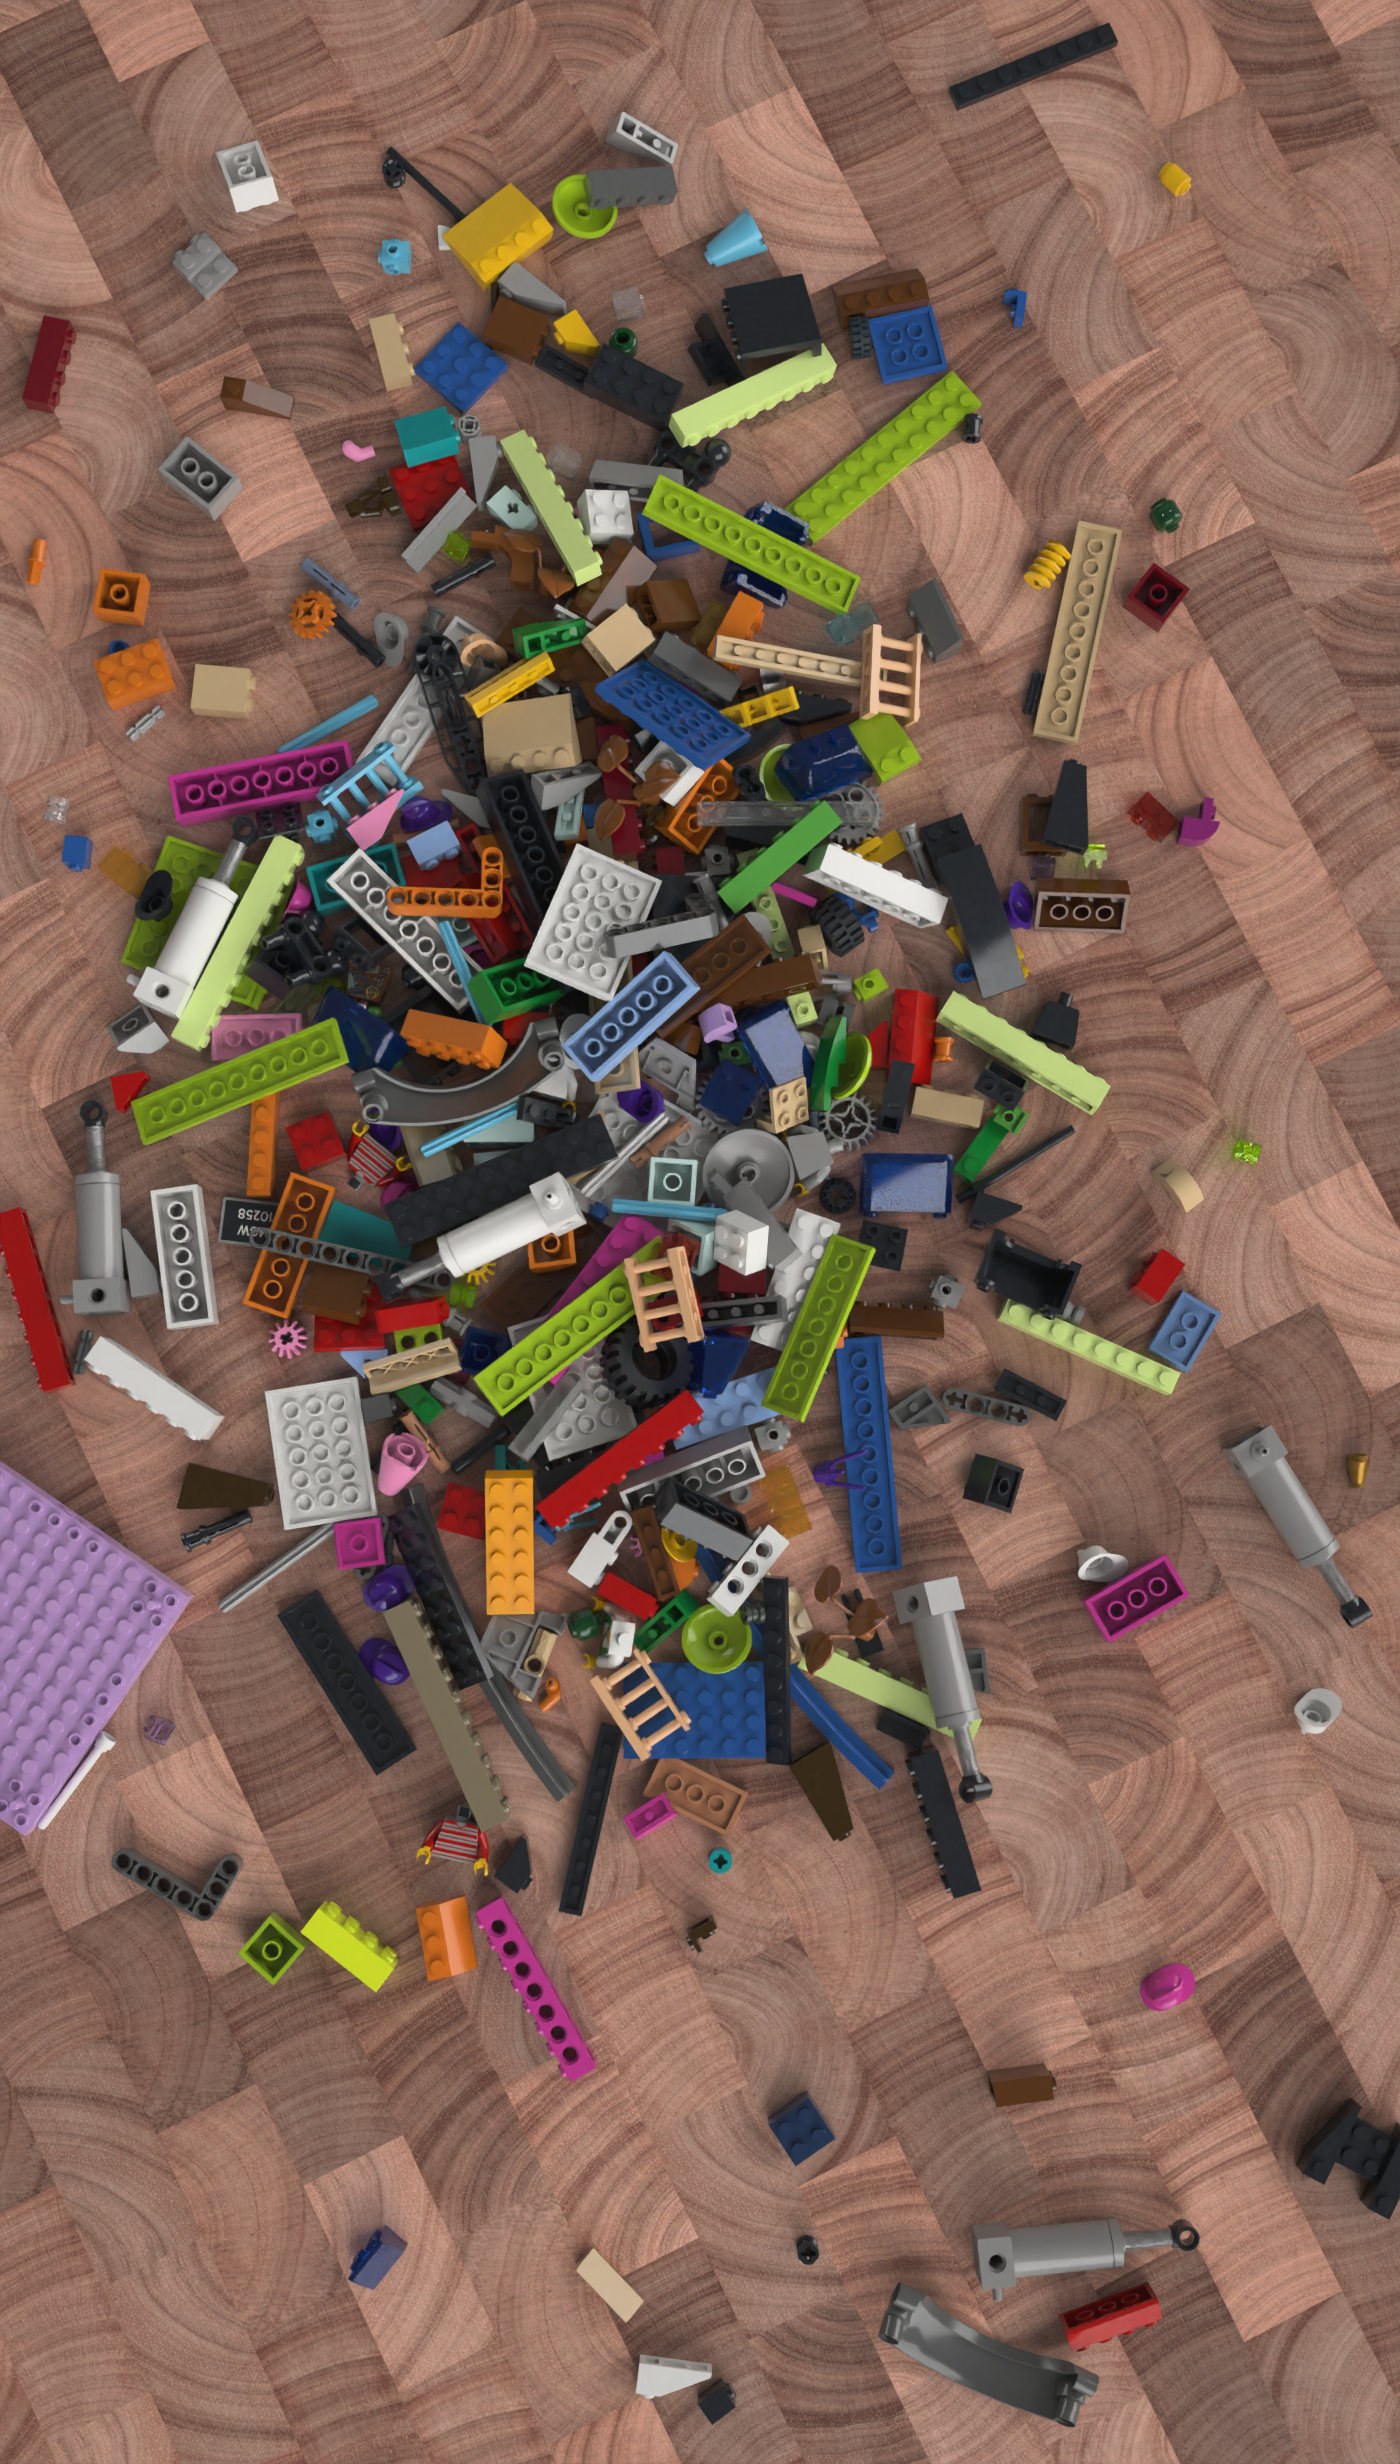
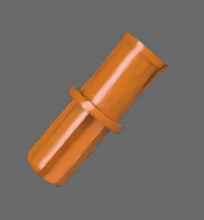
M33 539L31 556L27 559L29 566L26 582L31 585L39 584L42 567L46 564L44 557L48 544L42 539Z

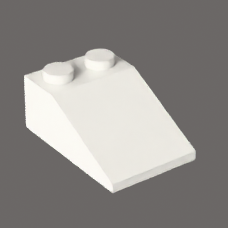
M258 140L216 152L236 213L249 211L251 208L261 205H269L279 200L273 177Z

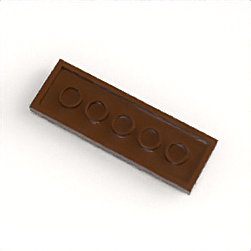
M744 914L681 963V966L701 989L656 1029V1032L662 1039L772 952Z
M584 1214L586 1224L573 1229L577 1264L559 1271L534 1274L529 1268L528 1257L480 1305L507 1334L508 1327L533 1320L562 1291L560 1288L576 1272L579 1274L607 1238Z

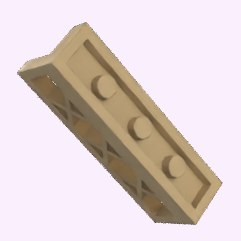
M450 1337L362 1364V1371L369 1379L370 1390L373 1396L382 1395L462 1370L459 1351Z

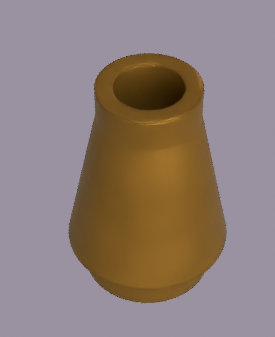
M1349 1454L1347 1466L1351 1481L1350 1487L1365 1488L1370 1465L1367 1454Z

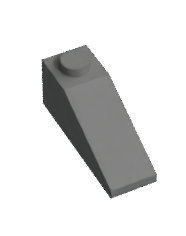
M623 111L611 120L605 138L606 142L623 152L669 166L673 164L679 145Z
M516 261L498 280L499 293L504 298L532 309L563 316L567 313L566 301Z
M495 435L468 438L478 511L484 510L500 466L498 457H503L501 443H496Z
M589 761L580 763L577 766L532 775L531 789L539 808L547 810L568 801L602 776V772Z
M442 788V797L471 824L475 823L477 829L483 832V835L493 834L477 797Z
M122 1229L131 1296L140 1299L163 1295L159 1268L132 1230Z

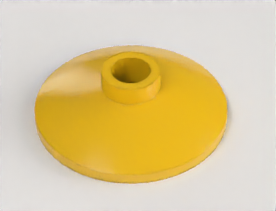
M662 1527V1542L670 1556L679 1562L692 1560L697 1552V1542L691 1539L686 1540L679 1533L673 1530L668 1531Z

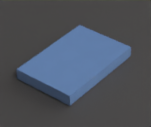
M1180 1290L1146 1350L1184 1373H1188L1222 1313L1187 1292Z

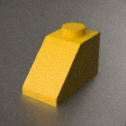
M576 309L553 323L554 333L552 335L558 345L562 344L568 352L597 357L600 351V344Z

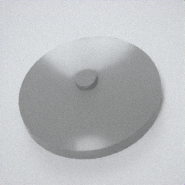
M739 1128L724 1134L713 1143L703 1162L702 1181L705 1191L711 1202H717L719 1207H723L727 1203L722 1197L725 1193L722 1190L718 1193L709 1184L711 1180L708 1174L714 1168L731 1183L732 1187H735L743 1179L750 1183L771 1212L777 1210L785 1202L793 1187L795 1170L788 1149L775 1135L759 1128Z

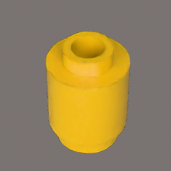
M1168 162L1158 174V177L1161 179L1160 182L1174 196L1184 195L1191 187V177L1177 164Z

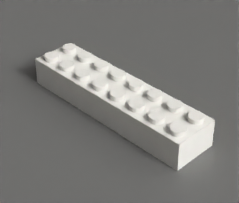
M359 848L327 882L461 1015L471 1004L440 934L438 925L429 916L392 914L387 907V893L391 888L398 885ZM395 898L392 900V902L399 904L403 902V900L400 898ZM461 949L472 977H475L483 969Z

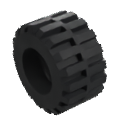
M830 895L808 911L811 925L820 924L825 946L838 957L842 958L865 941L863 929L849 907L838 897Z

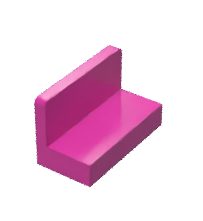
M662 1793L626 1815L623 1819L634 1839L639 1841L679 1815L673 1809L665 1793Z

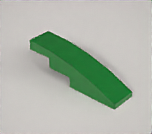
M829 1017L814 1063L810 1097L811 1110H831V1087H838V1064L846 1063V1017Z

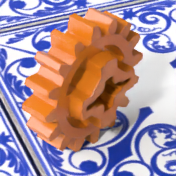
M313 589L310 590L309 595L302 592L301 599L295 597L297 603L296 605H290L293 612L288 613V616L292 618L289 621V625L293 627V631L303 639L308 637L311 640L315 639V635L321 639L323 631L329 633L330 631L327 627L329 625L334 626L335 623L331 619L337 617V614L332 611L336 608L331 603L332 599L321 591L316 593Z

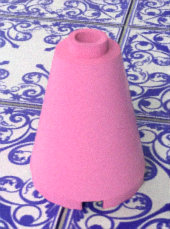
M393 1433L385 1439L382 1446L377 1486L382 1493L389 1496L398 1494L426 1465L429 1454L424 1449L425 1444L416 1436L408 1433L396 1436Z

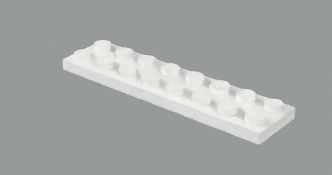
M455 616L443 635L454 642L460 656L463 635L483 632ZM446 643L443 648L446 650L449 644ZM432 654V658H435L436 661H439L440 657H437L436 654ZM446 657L445 662L455 664L456 660ZM462 663L467 678L470 667ZM458 664L453 673L461 672ZM439 669V675L443 676L442 670ZM415 674L363 750L356 764L370 754L378 743L388 740L396 748L391 753V756L405 774L434 731V727L417 674ZM421 676L423 682L428 681V679ZM462 676L455 679L459 693L465 686ZM446 678V679H444V680H442V681H438V683L446 682V681H448V678ZM433 685L426 686L425 690L429 703L437 702ZM449 688V695L452 696V701L454 702L455 698L452 689ZM442 690V691H441V695H442V698H443V701H444L446 710L448 711L449 707H448V704H447V702H446V700H445L446 694H445V691ZM440 707L432 708L436 725L443 718ZM384 760L373 767L381 781L392 788L397 786L399 781Z

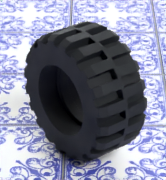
M637 1317L614 1330L605 1340L606 1344L601 1349V1354L604 1355L600 1358V1367L604 1368L601 1374L603 1379H607L609 1383L606 1386L610 1391L614 1390L616 1393L614 1396L618 1400L624 1399L626 1400V1405L631 1407L636 1405L638 1409H646L647 1407L652 1409L668 1402L685 1389L684 1386L691 1379L689 1374L693 1372V1364L690 1363L693 1355L692 1351H688L687 1347L690 1345L687 1339L684 1340L682 1337L656 1342L657 1349L653 1350L660 1362V1378L658 1381L647 1379L639 1373L632 1359L634 1344H640V1330ZM651 1319L653 1332H654V1333L661 1332L662 1329H659V1330H655V1329H654V1325H653V1322H652V1319Z

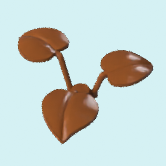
M513 529L502 534V537H505L507 542L514 548L522 552H537L539 569L537 576L540 580L537 591L540 594L553 596L557 599L561 594L574 587V579L564 572L567 568L565 563L560 571L552 568H543L542 550L540 548L543 545V540L537 534L524 529ZM593 544V548H591L593 552L597 551L600 557H602L605 549L599 544Z
M612 735L604 743L598 754L597 763L604 772H611L617 767V769L637 785L633 791L636 800L618 799L614 802L611 799H607L598 807L594 817V828L598 838L603 842L620 827L624 820L625 809L621 804L641 806L643 803L648 807L650 805L655 807L660 800L659 795L680 778V775L668 763L658 760L652 763L646 770L645 781L643 783L639 782L620 765V762L624 761L628 755V746L626 741L618 735Z
M830 1565L821 1574L816 1583L814 1594L818 1602L826 1603L830 1599L852 1617L847 1624V1629L850 1633H829L826 1636L824 1632L820 1631L811 1638L805 1652L806 1667L811 1675L824 1667L832 1657L834 1650L832 1638H850L854 1640L855 1637H858L864 1641H870L875 1634L876 1628L889 1618L875 1599L867 1598L863 1600L857 1607L855 1614L836 1600L834 1595L840 1592L843 1578L840 1570L834 1565Z

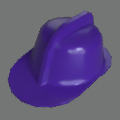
M416 796L402 805L403 814L400 818V825L407 832H417L432 828L446 820L449 821L453 816V809L447 802L440 800L431 801L423 796Z
M1016 881L1011 885L1009 898L1002 904L1010 928L1028 930L1032 925L1033 898L1028 887L1024 883Z
M640 1079L641 1089L617 1092V1100L624 1111L641 1123H649L660 1113L665 1112L666 1109L663 1107L664 1100L662 1094Z
M374 1107L369 1112L376 1113L379 1109ZM366 1121V1124L370 1126L368 1133L379 1144L394 1150L400 1144L405 1143L399 1126L372 1124Z
M402 1564L392 1565L373 1577L365 1585L363 1598L371 1609L378 1612L387 1611L399 1605L414 1592L415 1585L407 1571V1566Z
M372 1638L361 1646L359 1651L361 1659L371 1675L382 1683L399 1685L410 1676L399 1648L391 1642L382 1638Z

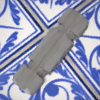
M159 705L152 707L150 713H145L134 723V727L130 726L125 731L130 740H137L140 737V733L144 734L156 723L155 720H160L165 716L164 710Z

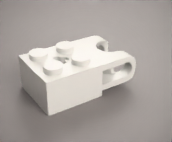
M624 1510L614 1512L600 1533L595 1531L567 1572L590 1588L594 1584L598 1586L607 1574L603 1571L607 1564L613 1565L619 1556L616 1550L633 1525L629 1513ZM619 1516L624 1517L627 1522L626 1527H617L615 1523L616 1518Z

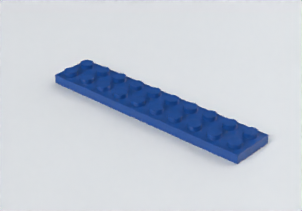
M881 1336L844 1339V1348L835 1349L844 1453L847 1455L863 1449L868 1451L866 1454L845 1461L847 1483L865 1487V1490L848 1488L855 1573L902 1569Z

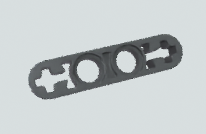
M956 1388L947 1389L941 1396L942 1404L946 1408L1014 1426H1024L1031 1419L1029 1409L1015 1403ZM954 1392L956 1398L963 1399V1394L967 1395L964 1401V1409L960 1408L962 1403L954 1402L953 1405H950L946 1396ZM971 1398L980 1400L981 1407L978 1411H972L969 1408L968 1402ZM996 1403L1002 1405L1004 1409L1000 1417H995L991 1413V1407ZM1008 1406L1012 1407L1010 1412L1017 1413L1020 1409L1023 1410L1022 1414L1026 1415V1418L1022 1419L1020 1423L1017 1422V1418L1014 1416H1009V1420H1005L1008 1414Z

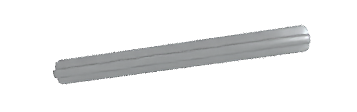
M333 1523L324 1524L218 1603L221 1611L226 1613L333 1535Z

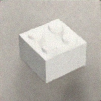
M585 489L577 500L579 520L584 529L582 531L584 536L588 534L592 544L610 545L615 537L628 542L634 534L628 491Z
M660 741L634 771L645 781V772L652 763L658 760L668 763L680 775V778L659 796L675 807L705 772L695 767L683 755L677 754L665 742Z
M738 1210L716 1216L713 1259L745 1276L765 1269L769 1225Z

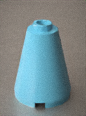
M746 208L705 246L707 251L704 252V255L710 265L714 263L716 267L763 253L768 248L766 243H763L761 239L763 237Z

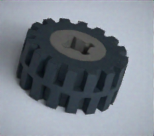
M868 317L849 318L848 327L852 359L870 358L871 337Z

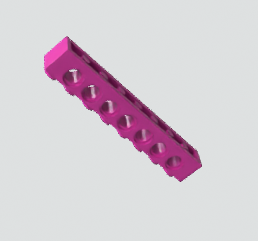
M503 1894L479 1907L476 1911L477 1916L475 1920L481 1930H486L489 1936L487 1942L493 1951L497 1950L501 1957L499 1963L504 1972L509 1971L513 1978L510 1982L515 1992L522 1994L524 1998L522 2003L528 2014L532 2013L536 2019L534 2025L538 2033L545 2035L548 2041L546 2046L552 2057L556 2055L559 2060L558 2068L564 2078L568 2077L570 2082H573L595 2069L596 2059ZM495 1920H501L505 1924V1929L497 1931L493 1928L492 1923ZM507 1941H512L517 1945V1950L509 1952L505 1949L504 1944ZM524 1962L528 1965L529 1970L526 1973H521L517 1970L516 1965ZM532 1983L538 1984L541 1991L537 1994H532L528 1990V1986ZM542 2005H549L553 2012L549 2015H544L541 2013L540 2007ZM561 2026L565 2033L562 2036H556L552 2033V2028ZM567 2047H572L576 2050L577 2054L574 2057H567L563 2050Z

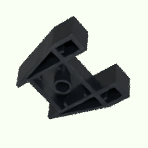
M1350 2098L1305 2144L1296 2167L1304 2175L1325 2185L1335 2162L1363 2176L1369 2181L1360 2201L1368 2209L1390 2220L1400 2199V2124L1396 2123L1391 2134L1358 2117L1362 2106Z

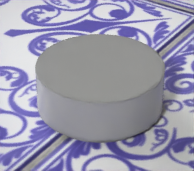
M745 1484L730 1490V1499L736 1504H745L752 1497V1488L749 1484Z

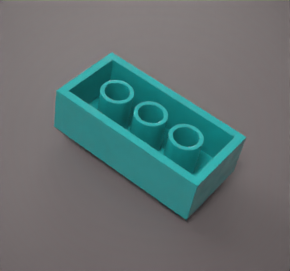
M394 843L363 851L398 886L407 887L398 850ZM352 855L306 867L317 910L323 917L352 909L327 882Z

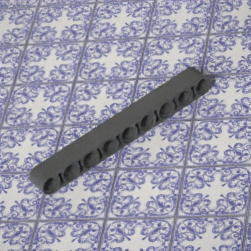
M264 1227L254 1228L249 1234V1242L255 1248L375 1276L391 1270L395 1263H400L404 1269L416 1264L411 1261ZM262 1231L265 1233L266 1241L264 1244L260 1245L254 1242L253 1235L255 1232ZM281 1236L289 1240V1247L286 1250H281L276 1245L277 1239ZM309 1242L312 1245V1252L309 1255H303L300 1252L301 1243ZM326 1247H331L335 1251V1257L330 1261L323 1257V1250ZM350 1252L358 1256V1262L354 1266H350L346 1262V1256ZM372 1258H377L381 1262V1267L377 1271L369 1268V1261ZM442 1269L426 1277L423 1281H417L413 1284L436 1290H448L454 1284V1276L450 1271ZM442 1273L446 1274L449 1279L448 1284L444 1287L437 1283V1277Z

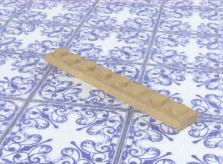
M717 635L714 639L713 660L861 687L862 662ZM880 668L879 678L881 681L887 682L888 669Z

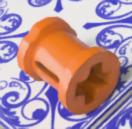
M935 1037L936 1053L933 1061L952 1063V1044L955 1043V1039Z

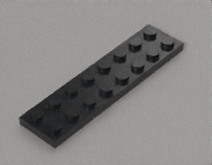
M419 1502L387 1517L389 1519V1529L393 1536H395L398 1550L407 1566V1571L416 1587L417 1594L422 1601L426 1615L432 1624L435 1636L441 1645L445 1659L451 1668L459 1689L463 1690L494 1677Z
M318 1589L277 1615L376 1776L417 1750L416 1745Z

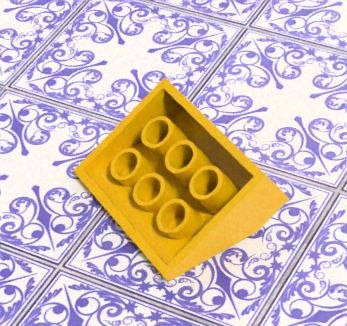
M510 182L443 234L442 238L484 292L491 284L497 282L515 261L520 264L550 241L554 229L540 210Z

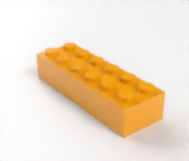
M486 1470L487 1615L534 1614L533 1470Z

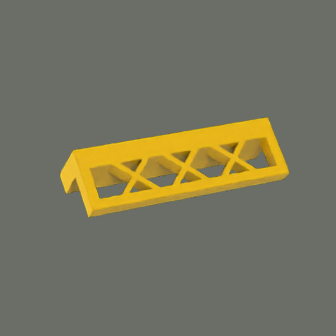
M546 651L538 656L527 659L523 658L465 694L464 698L479 718L555 671V668Z

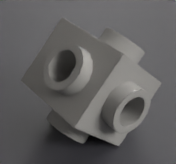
M722 845L709 846V849H705V857H701L702 871L707 870V874L711 873L712 877H731L730 867H734L733 854H728V848L722 847Z
M945 1274V1276L940 1275L937 1280L933 1278L927 1291L931 1292L929 1298L933 1300L932 1304L942 1309H945L946 1306L955 1309L966 1287L957 1283V1278ZM942 1288L947 1289V1295L942 1292Z
M775 1418L763 1421L762 1427L754 1429L760 1451L770 1449L771 1453L783 1450L785 1449L783 1444L788 1443L787 1438L791 1437L787 1424L782 1425V1422H776ZM771 1431L777 1433V1438L775 1440H772L769 1437V1433Z

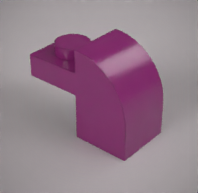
M1205 797L1202 800L1198 818L1186 816L1182 818L1179 822L1177 844L1200 846L1214 835L1220 824L1219 821H1213L1216 814V806H1213L1214 798Z

